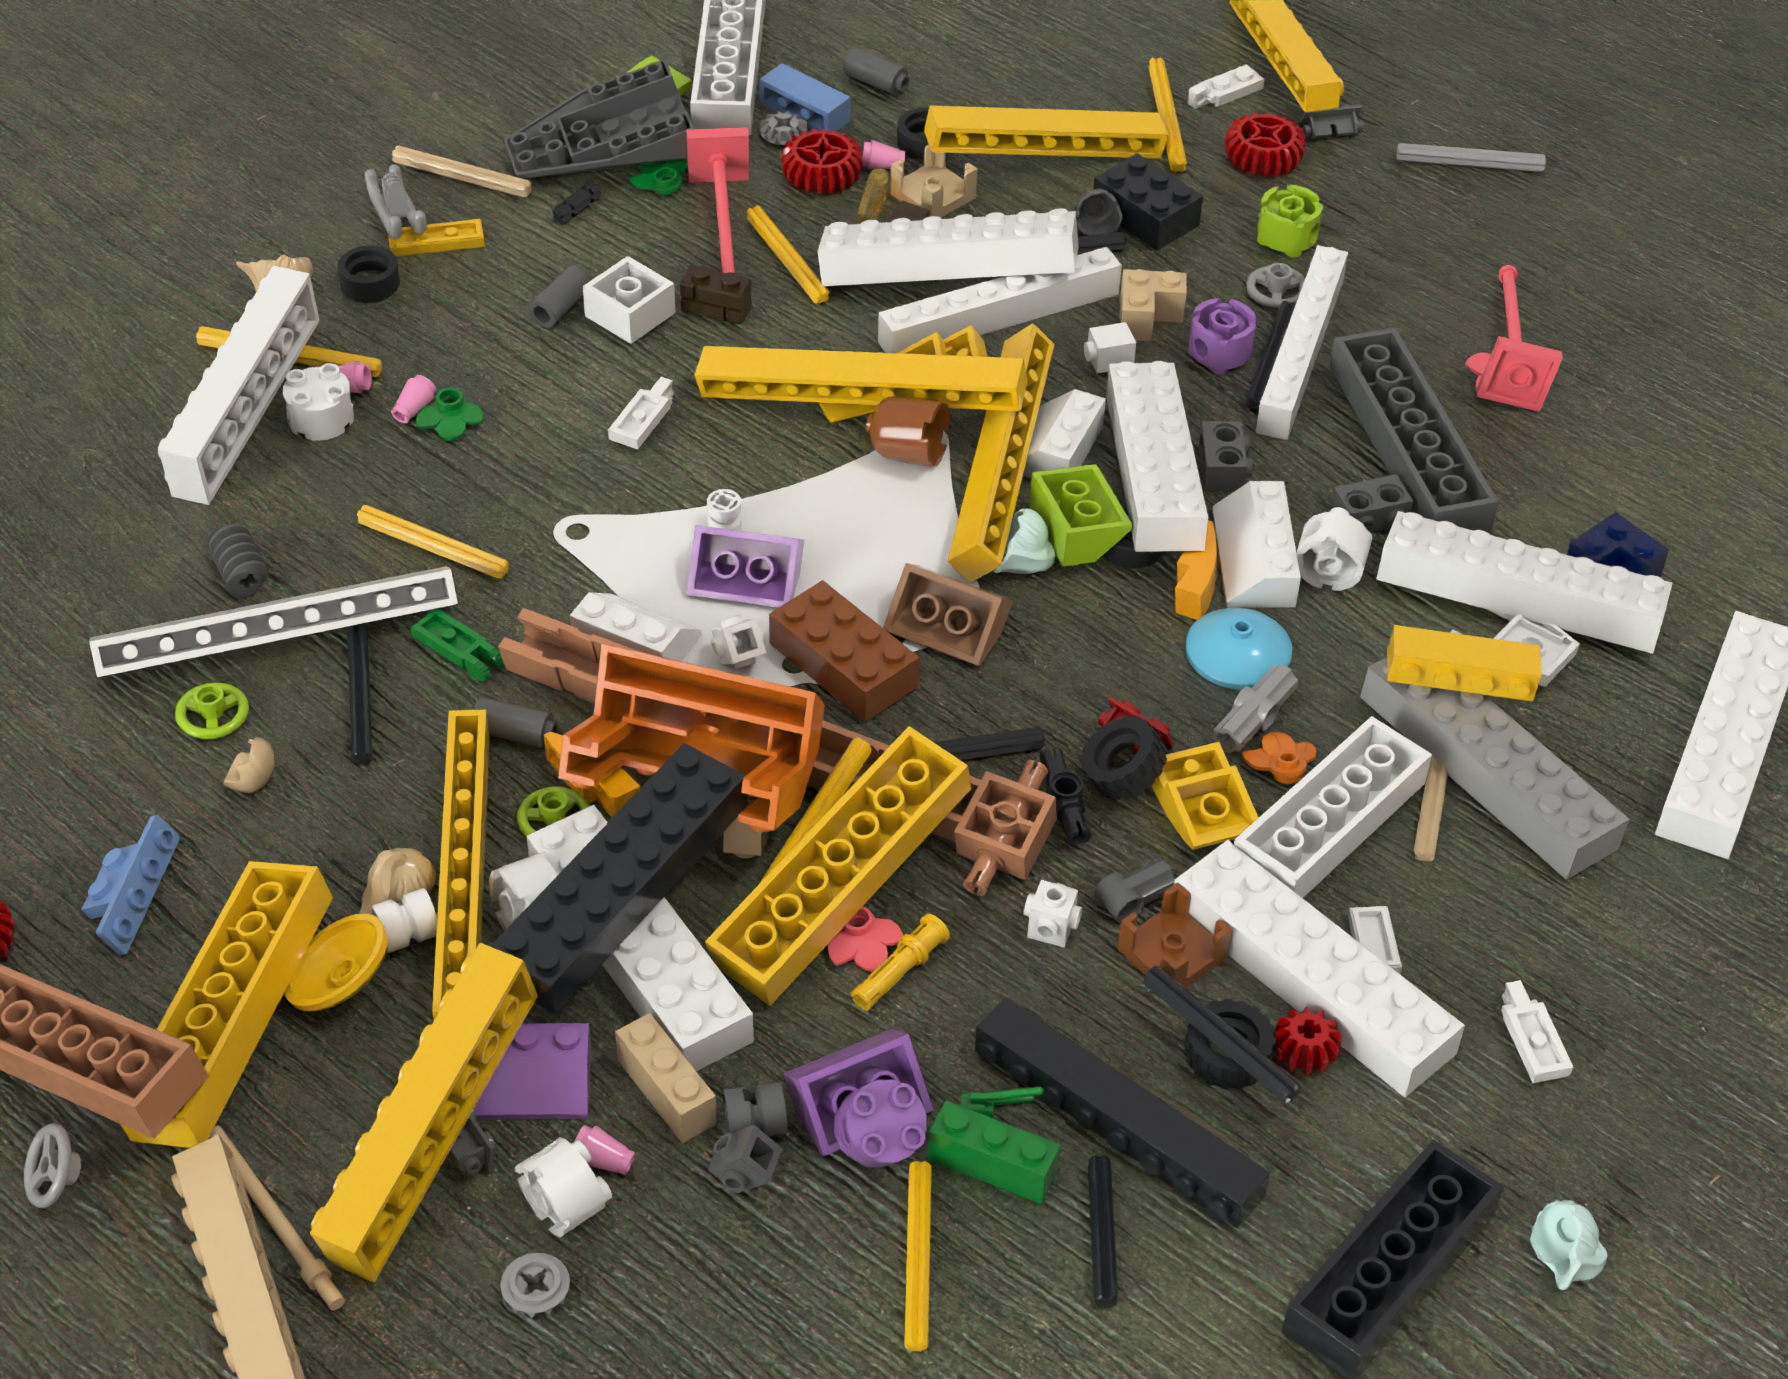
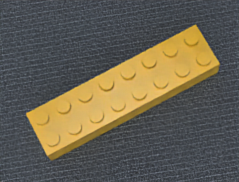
M908 726L705 941L709 956L716 966L756 997L771 1006L971 790L968 765Z
M248 862L157 1028V1031L191 1044L209 1077L155 1139L120 1124L130 1141L191 1148L208 1140L333 899L317 866Z
M479 943L473 955H468L464 960L457 983L453 989H449L444 994L440 1003V1012L433 1024L427 1025L423 1030L416 1053L411 1060H407L403 1064L396 1087L391 1095L386 1096L379 1105L375 1123L370 1131L365 1132L359 1139L355 1150V1157L348 1169L342 1170L336 1178L333 1188L334 1192L326 1206L321 1207L313 1218L310 1234L331 1264L375 1283L538 997L523 960L482 943Z

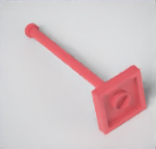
M748 127L687 130L689 183L714 182L722 273H735L727 181L749 180Z
M1506 265L1499 270L1498 275L1500 282L1503 283L1508 338L1498 336L1476 389L1477 397L1540 412L1562 362V351L1522 342L1515 283L1518 273L1514 266Z

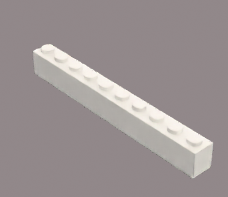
M445 566L90 637L89 643L97 677L455 605L458 602L451 569Z

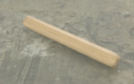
M400 145L396 146L395 150L392 151V161L400 165L522 198H527L532 191L531 182L526 179Z
M1431 757L1425 782L1414 845L1415 858L1425 862H1432L1435 857L1448 778L1446 767L1443 763L1438 764L1434 757Z

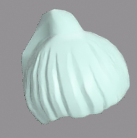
M1022 508L1014 514L1002 564L993 570L995 573L1030 574L1043 572L1053 565L1055 551L1048 540V528L1036 511Z
M1556 1199L1554 1202L1548 1203L1537 1215V1220L1531 1230L1530 1242L1538 1259L1549 1266L1555 1273L1558 1288L1566 1290L1573 1281L1589 1280L1599 1275L1606 1264L1607 1252L1599 1242V1229L1589 1210L1571 1200L1560 1201Z

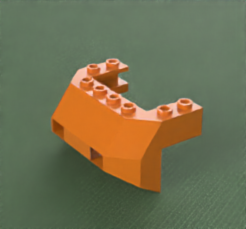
M602 643L594 715L563 735L559 778L572 781V785L575 787L592 788L623 765L636 768V771L643 775H654L683 743H686L746 775L743 778L741 793L748 794V798L758 799L738 814L737 822L748 824L751 829L758 832L774 831L801 806L819 750L825 704L815 692Z

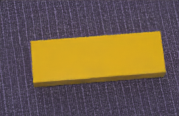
M481 219L428 224L423 234H416L411 226L402 227V236L397 240L392 239L388 234L390 251L396 257L485 247Z

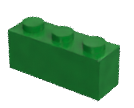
M946 1100L929 1130L927 1160L1042 1205L1058 1173L1061 1145Z

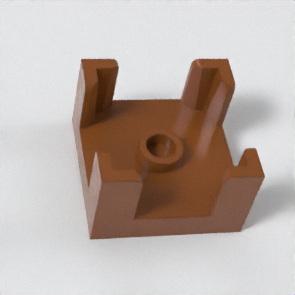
M1176 883L1164 892L1161 912L1136 927L1137 914L1135 912L1121 920L1117 950L1142 973L1145 974L1155 965L1160 966L1186 988L1227 960L1232 930L1221 920L1215 923L1214 935L1206 930L1188 914L1191 894L1181 884Z

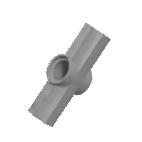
M1283 664L1272 666L1252 688L1245 686L1240 691L1233 703L1232 710L1213 731V739L1216 742H1220L1223 751L1229 754L1234 751L1239 752L1259 729L1266 731L1272 725L1280 706L1297 688L1298 679L1294 676L1292 669Z

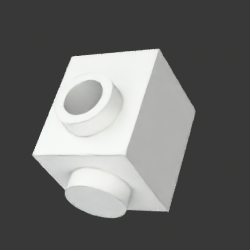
M1126 322L1089 328L1088 342L1084 343V355L1087 361H1091L1096 373L1108 372L1109 363L1124 361L1134 363L1136 341Z

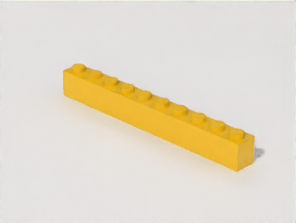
M1033 323L1004 341L1000 357L1024 358L1028 383L1021 411L986 410L947 560L954 570L962 574L970 583L1000 567L1003 560L1054 348V343Z
M704 346L695 372L701 397L879 405L887 397L905 396L939 400L942 403L948 404L949 408L1021 411L1028 383L1024 358Z
M486 709L452 710L448 713L432 1007L433 1020H435L440 1012V1003L444 994L449 989H453L457 983L464 960L468 955H473L479 943H481L490 743Z

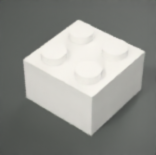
M629 256L583 286L585 317L630 344L675 314L674 283Z

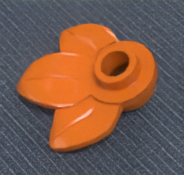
M1270 732L1263 736L1262 748L1243 751L1242 757L1255 770L1271 771L1276 781L1292 784L1303 778L1307 764L1316 758L1317 750L1311 742L1295 744L1293 739L1285 733Z

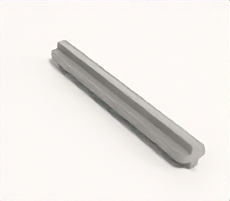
M1399 143L1396 150V159L1398 161L1543 172L1546 166V156L1535 153Z

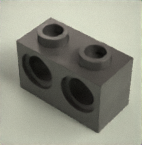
M1202 421L1198 447L1203 490L1234 492L1245 485L1246 478L1252 477V458H1246V455L1249 453V436L1243 435L1242 421Z
M1397 474L1334 487L1330 510L1335 507L1343 508L1349 512L1350 516L1361 522L1370 533L1390 530L1398 511L1404 513L1411 512L1413 500Z

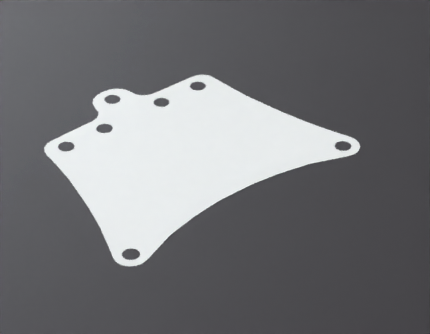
M944 431L941 444H946L947 447L937 467H926L887 459L874 450L827 473L788 487L741 499L740 514L742 527L740 531L804 540L800 576L794 598L823 580L883 628L905 563L919 565L980 588L977 580L970 583L947 562L958 522V515L952 488L949 439ZM707 506L639 515H572L561 519L555 525L553 530L555 540L602 579L618 597L701 629L702 635L681 662L789 687L804 683L818 684L804 671L793 674L788 673L782 668V662L787 657L769 642V613L779 607L686 595L695 525L708 527L709 513ZM573 524H584L589 528L588 536L580 540L571 539L566 535V529ZM741 614L742 620H757V623L764 632V646L767 653L754 657L756 663L735 669L734 664H722L721 660L716 659L711 648V639L714 637L711 630L722 627L721 620ZM732 635L735 646L737 647L738 639ZM909 639L902 643L912 652L928 648Z

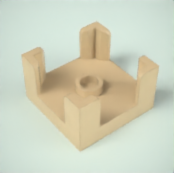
M928 144L925 147L924 166L904 177L903 160L891 164L890 194L899 201H905L929 210V217H943L976 198L977 168L970 163H966L963 180L945 167L946 153L931 152Z

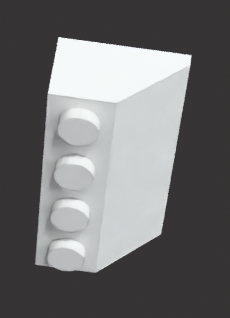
M1249 481L1212 506L1226 608L1296 607L1301 576L1284 481Z

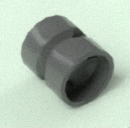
M780 1081L757 1084L754 1091H749L746 1086L722 1090L727 1133L755 1125L768 1137L787 1135L786 1107Z

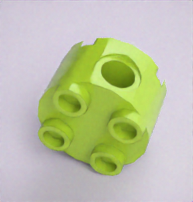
M1287 185V190L1280 191L1279 186L1265 192L1260 205L1257 242L1262 246H1268L1274 250L1284 252L1289 257L1301 256L1304 250H1308L1315 245L1319 236L1323 204H1319V196L1313 191L1297 185Z

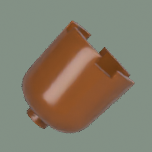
M890 396L883 399L875 408L874 413L868 416L866 431L870 434L873 448L882 457L926 467H937L946 451L947 445L941 444L943 429H950L948 404L933 399Z

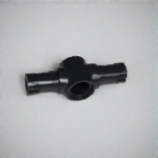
M1050 747L1042 750L1039 758L1041 763L1048 769L1045 784L1048 794L1056 797L1057 819L1063 822L1068 842L1071 845L1078 844L1076 835H1078L1080 843L1085 844L1091 839L1092 834L1084 817L1085 805L1082 800L1083 780L1078 774L1067 769L1060 747H1053L1055 756H1052Z

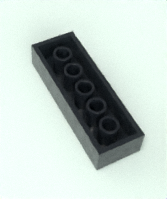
M1432 1139L1288 1304L1282 1333L1345 1378L1357 1379L1495 1215L1504 1186Z

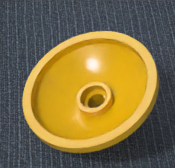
M355 914L330 924L316 934L308 945L284 992L287 1000L299 1010L320 1011L339 1005L359 993L373 978L385 957L388 944V932L385 925L374 915Z

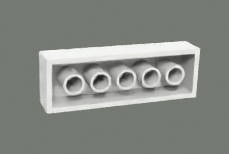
M1371 716L1235 839L1234 845L1296 894L1304 898L1425 784L1432 754Z

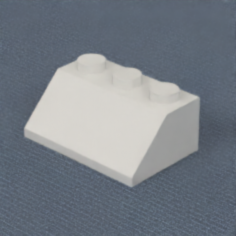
M1074 389L1042 404L1038 410L1023 476L1032 479V472L1081 466L1103 429L1106 398Z
M588 592L569 615L571 626L579 628L580 632L588 635L595 634L646 654L681 661L702 635L701 629L610 593Z

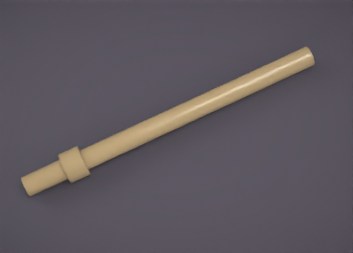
M215 1126L208 1139L219 1134L232 1150L247 1194L302 1269L300 1275L311 1290H317L330 1310L334 1311L342 1307L345 1299L331 1281L332 1273L322 1259H316L221 1126Z

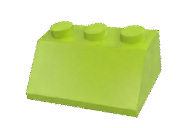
M1097 464L1032 472L1028 506L1036 511L1044 520L1048 528V540L1052 544L1062 566H1076L1096 562L1132 530L1130 519Z

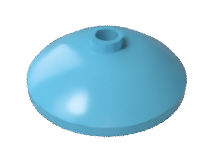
M1235 607L1215 610L1199 618L1189 629L1185 646L1189 663L1198 674L1216 685L1242 690L1245 686L1252 688L1272 666L1283 664L1289 667L1293 650L1289 635L1275 620L1252 609Z

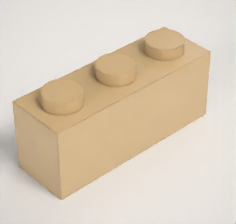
M650 1013L615 1031L617 1060L682 1144L717 1124L715 1094Z

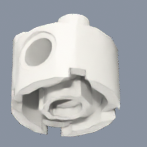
M327 363L321 367H310L303 370L294 369L287 373L286 382L283 385V398L286 402L287 422L294 434L298 435V432L303 433L306 439L313 441L328 440L344 433L345 426L348 423L351 426L354 421V409L350 400V383L346 376L339 371L337 365Z
M1335 507L1329 512L1314 515L1304 525L1296 552L1300 576L1314 587L1322 588L1323 584L1333 586L1331 591H1341L1353 587L1362 577L1372 542V534L1361 522L1350 516L1349 512L1343 508Z
M546 852L505 865L491 872L489 878L490 897L492 902L499 900L502 910L496 911L495 914L504 931L557 877L552 861Z
M561 1137L515 1167V1172L519 1174L524 1173L517 1180L529 1205L541 1221L547 1217L553 1221L555 1225L549 1228V1230L558 1237H562L604 1209L605 1202L612 1198V1193L607 1183L600 1176L596 1178L588 1165L591 1162V1156L584 1144L579 1140L571 1144Z

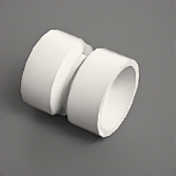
M425 888L402 895L401 903L397 904L390 899L371 906V914L379 918L388 932L386 953L409 946L411 938L419 943L436 937L437 915Z

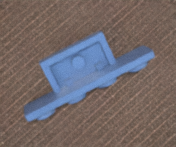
M159 815L149 818L137 844L115 848L106 854L102 861L101 870L95 882L90 886L88 897L81 909L90 919L103 917L96 930V934L119 956L128 953L180 840L179 835Z

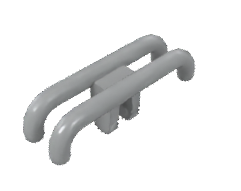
M396 164L390 165L388 173H385L383 178H381L383 196L380 192L376 172L373 169L366 170L364 177L369 197L389 236L394 240L402 236V223L400 219L402 217H407L416 234H423L427 229L426 215L421 210L417 211L403 184L400 167Z

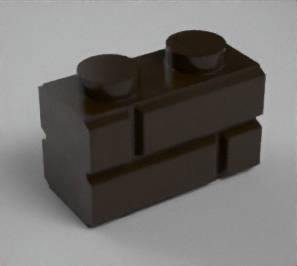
M691 265L680 283V296H682L681 311L742 324L752 306V294H750L751 279L740 277L733 272L722 273L710 270L706 266Z

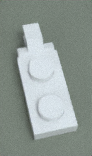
M1246 64L1189 88L1187 103L1194 109L1209 103H1213L1218 107L1263 89L1264 78Z
M661 376L651 390L640 388L608 429L609 440L638 450L670 409L673 403L672 396L674 395V392H672L673 380Z
M1521 980L1506 983L1504 994H1502L1505 1004L1501 1009L1503 1020L1532 1083L1570 1076L1573 1065L1544 1003H1538L1536 999L1530 1000Z

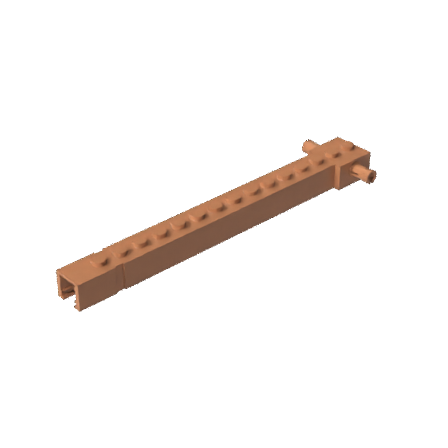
M523 608L517 617L525 628L524 635L526 637L523 642L519 643L504 637L498 646L507 671L560 691L572 692L575 697L595 704L601 644L637 651L595 634H585L580 632L579 628ZM823 720L819 750L807 786L820 790L851 741L859 737L870 744L872 751L846 790L847 792L890 745ZM1028 760L1017 782L988 771L985 772L982 780L969 775L971 790L931 832L955 842L958 855L975 861L967 879L963 882L964 888L973 894L976 887H978L976 895L984 896L997 870L1023 880L1027 879L1057 820L1056 797L1038 790L1044 777L1048 774V769L1042 763L1038 762L1034 770L1035 760Z

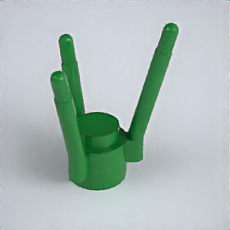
M1019 1088L986 1093L962 1092L960 1106L994 1119L995 1105L1034 1102L1035 1095H1041L1043 1088Z

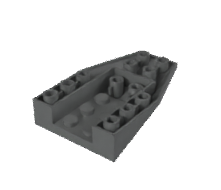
M666 59L579 91L506 137L504 142L516 177L528 179L616 170L687 159V130H694V126L681 101Z

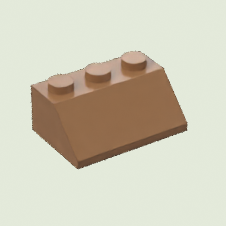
M905 563L883 628L887 632L980 666L1002 634L1013 600L919 565Z

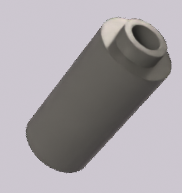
M858 47L853 48L848 53L844 62V73L894 96L904 92L909 85L910 78L905 67Z
M575 266L567 267L530 302L528 311L532 319L538 325L545 328L554 326L583 297V286L590 282L588 274L581 268Z
M480 697L474 707V710L486 709L489 736L544 749V734L548 732L557 734L558 723L554 721L553 714L550 712L486 697Z

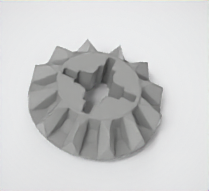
M777 111L776 115L767 114L766 119L760 122L761 136L766 141L777 145H785L786 142L791 141L792 136H800L801 131L807 132V121L803 120L800 114L792 115L790 111L787 113Z
M530 1253L515 1259L507 1266L501 1278V1292L504 1302H507L512 1307L514 1313L519 1311L525 1312L531 1318L535 1313L546 1312L550 1315L555 1306L558 1304L564 1305L565 1296L568 1290H570V1277L565 1265L556 1257L545 1253ZM539 1280H543V1291L536 1289L528 1294V1282L536 1284Z

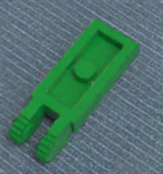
M438 608L432 610L411 627L412 637L460 668H466L470 676L478 679L481 683L487 681L491 677V673L486 664L477 659L479 656H482L484 661L491 667L493 666L494 669L500 670L505 666L499 649L497 650L496 647L487 642L486 638Z

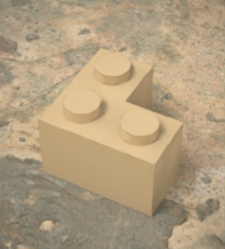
M1123 269L1120 293V323H1127L1135 341L1151 342L1153 321L1183 323L1187 294L1186 273Z

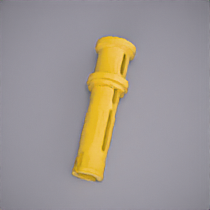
M927 913L922 916L920 925L910 934H904L898 941V948L869 977L851 991L855 1004L861 1009L869 1011L914 966L925 964L929 958L928 954L938 944H945L950 939L947 926L933 914Z

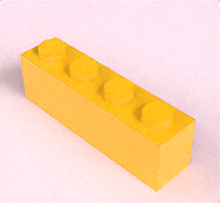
M1394 625L1387 649V681L1533 702L1541 679L1540 645Z

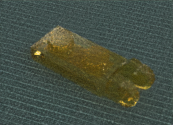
M877 168L870 172L857 213V224L867 220L879 222V212L883 211L884 202L888 196V188H886L888 182L887 170Z

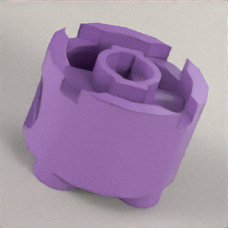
M1213 298L1202 302L1193 312L1188 353L1199 363L1210 367V370L1216 374H1225L1229 369L1242 366L1252 357L1256 332L1255 313L1249 306L1238 300L1230 299L1229 304L1221 303V298Z
M876 1080L862 1086L846 1096L834 1118L835 1136L841 1150L848 1157H852L855 1161L860 1162L858 1164L865 1167H885L911 1156L925 1141V1132L927 1130L926 1111L914 1088L907 1083H900L895 1080Z

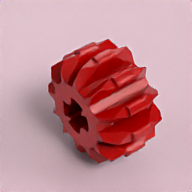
M1307 1006L1302 1010L1301 1014L1291 1008L1287 1016L1280 1017L1276 1023L1274 1050L1277 1051L1278 1062H1289L1290 1072L1296 1068H1301L1306 1076H1308L1312 1068L1323 1074L1328 1064L1334 1065V1062L1337 1060L1338 1049L1342 1042L1341 1032L1337 1031L1336 1019L1324 1020L1323 1010L1313 1014Z

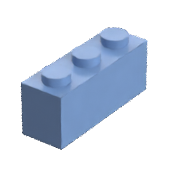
M783 63L759 79L760 104L776 112L787 113L790 111L792 115L800 114L801 118L807 121V128L811 130L814 128L816 131H822L825 128L826 131L832 132L835 129L838 131L850 122V96Z

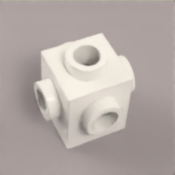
M740 614L721 620L722 627L711 630L714 637L711 639V648L716 659H720L722 664H734L735 669L756 663L754 657L767 653L764 646V632L756 619L742 620ZM732 635L738 639L737 647L735 646Z
M1041 880L1036 894L1029 893L1024 907L1023 915L1029 917L1027 938L1065 948L1071 929L1077 930L1081 919L1082 907L1077 906L1078 890L1063 884Z

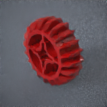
M1265 111L1260 115L1252 112L1251 116L1242 115L1241 119H1235L1233 124L1228 127L1224 143L1227 160L1233 162V167H1241L1242 173L1249 171L1253 173V176L1261 174L1265 178L1267 175L1278 177L1279 173L1288 174L1290 170H1296L1304 157L1306 146L1303 129L1297 127V122H1288V117L1286 116L1281 118L1277 116V113L1268 115Z
M812 128L811 132L801 131L800 136L794 135L791 141L786 142L783 154L781 155V164L784 177L788 178L789 184L796 185L797 190L806 189L807 194L815 191L819 195L822 192H828L832 195L833 191L843 192L845 187H852L853 182L859 180L861 168H863V158L860 146L856 144L854 138H848L847 133L838 134L837 129L831 132L826 131L825 128L822 131H816Z

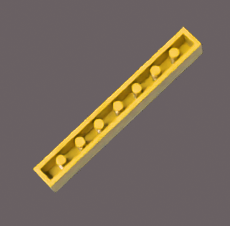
M1229 0L1233 10L1304 112L1339 108L1340 96L1344 93L1342 79L1333 71L1332 65L1328 64L1321 50H1318L1312 38L1304 31L1302 24L1296 20L1292 10H1289L1284 0Z
M930 105L924 129L930 150L935 153L1130 158L1138 153L1144 158L1161 159L1168 137V132L1160 114L1153 112Z

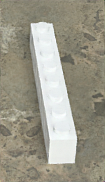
M1317 245L1260 402L1255 432L1257 434L1288 441L1344 280L1348 257L1347 251Z
M1107 247L1077 255L1075 272L1003 276L879 312L878 343L885 353H897L935 332H938L945 339L972 325L979 335H983L1119 295L1122 265Z

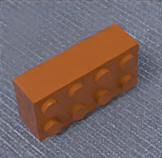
M820 581L769 613L770 644L864 722H867L918 688L920 657L825 581Z

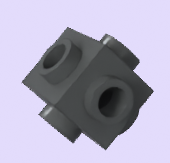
M751 1125L731 1133H726L717 1140L713 1148L714 1155L708 1170L721 1180L726 1188L735 1193L760 1187L770 1183L782 1148L758 1127Z

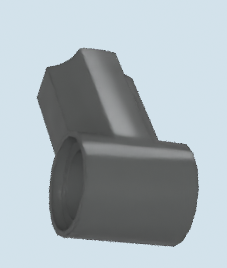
M1155 860L1125 876L1119 872L1107 875L1098 883L1094 894L1116 921L1121 923V920L1131 913L1135 912L1138 915L1145 904L1163 896L1164 892L1174 885L1175 878L1171 867L1164 860Z

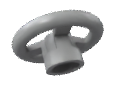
M1273 263L1253 271L1247 279L1246 288L1252 299L1259 304L1279 309L1281 303L1285 300L1290 303H1297L1305 277L1287 264ZM1256 282L1268 287V290L1272 293V298L1261 294L1256 288ZM1299 287V292L1295 296L1282 299V294L1287 289Z
M51 1123L42 1127L32 1140L26 1156L24 1187L28 1200L38 1208H47L54 1204L62 1194L65 1185H73L80 1173V1156L77 1152L71 1151L68 1133L59 1124ZM56 1141H57V1145H58V1150L55 1149V1143H56ZM42 1149H43V1155H42V1157H41V1159H40V1162H39V1157H40L41 1151H42ZM44 1181L53 1182L47 1193L41 1195L39 1187Z

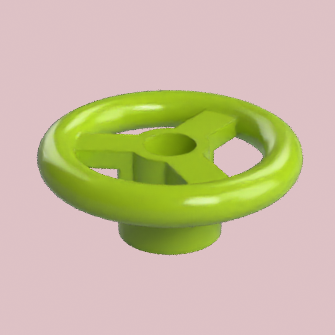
M218 682L206 683L194 687L182 696L175 709V719L180 729L192 737L217 739L233 733L242 726L249 713V702L245 694L235 686ZM238 705L235 717L228 723L218 727V719L223 715L224 711ZM187 709L201 713L202 717L206 719V728H200L191 724L186 717Z
M562 786L541 788L528 795L522 801L517 811V824L522 834L527 838V835L536 832L528 820L544 821L547 825H551L566 818V813L575 804L579 807L580 811L590 807V804L579 792L571 788ZM536 803H538V808H532Z

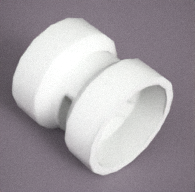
M729 489L713 491L707 498L708 527L740 531L742 521L740 514L741 497L739 494Z

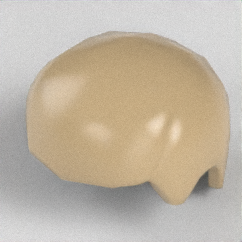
M259 737L248 741L251 745L250 752L238 753L224 779L223 786L244 793H253L263 788L268 782L275 767L274 751L270 743Z

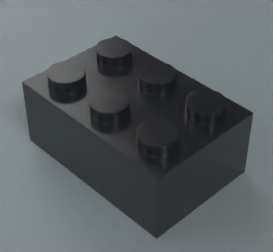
M1138 153L1094 177L1093 189L1101 188L1107 190L1118 201L1123 215L1120 226L1156 251L1200 226L1203 196Z

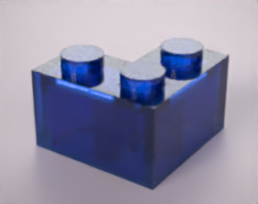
M1615 512L1572 540L1567 555L1576 558L1585 557L1595 563L1610 567L1620 566L1629 572L1645 576L1654 575L1661 578L1669 549Z

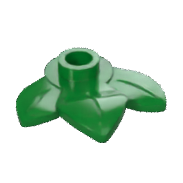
M685 159L668 161L665 164L642 165L641 174L631 176L629 180L638 189H654L658 193L669 195L682 186L681 176L687 170V163Z
M444 388L437 393L433 404L421 408L418 412L416 426L418 429L436 428L437 434L441 439L455 441L464 435L467 424L475 425L482 423L483 413L478 405L467 402L460 390Z

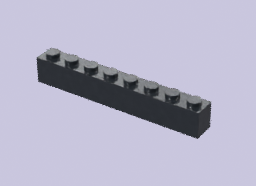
M1005 997L976 1026L975 1051L978 1052L982 1059L988 1063L996 1064L1021 1085H1027L1029 1088L1042 1087L1043 1093L1041 1096L1049 1105L1059 1107L1074 1117L1080 1126L1085 1129H1091L1106 1139L1115 1150L1125 1152L1140 1162L1146 1171L1154 1175L1157 1174L1174 1185L1181 1195L1196 1200L1206 1207L1215 1218L1226 1221L1235 1228H1238L1266 1196L1270 1172L1009 998Z

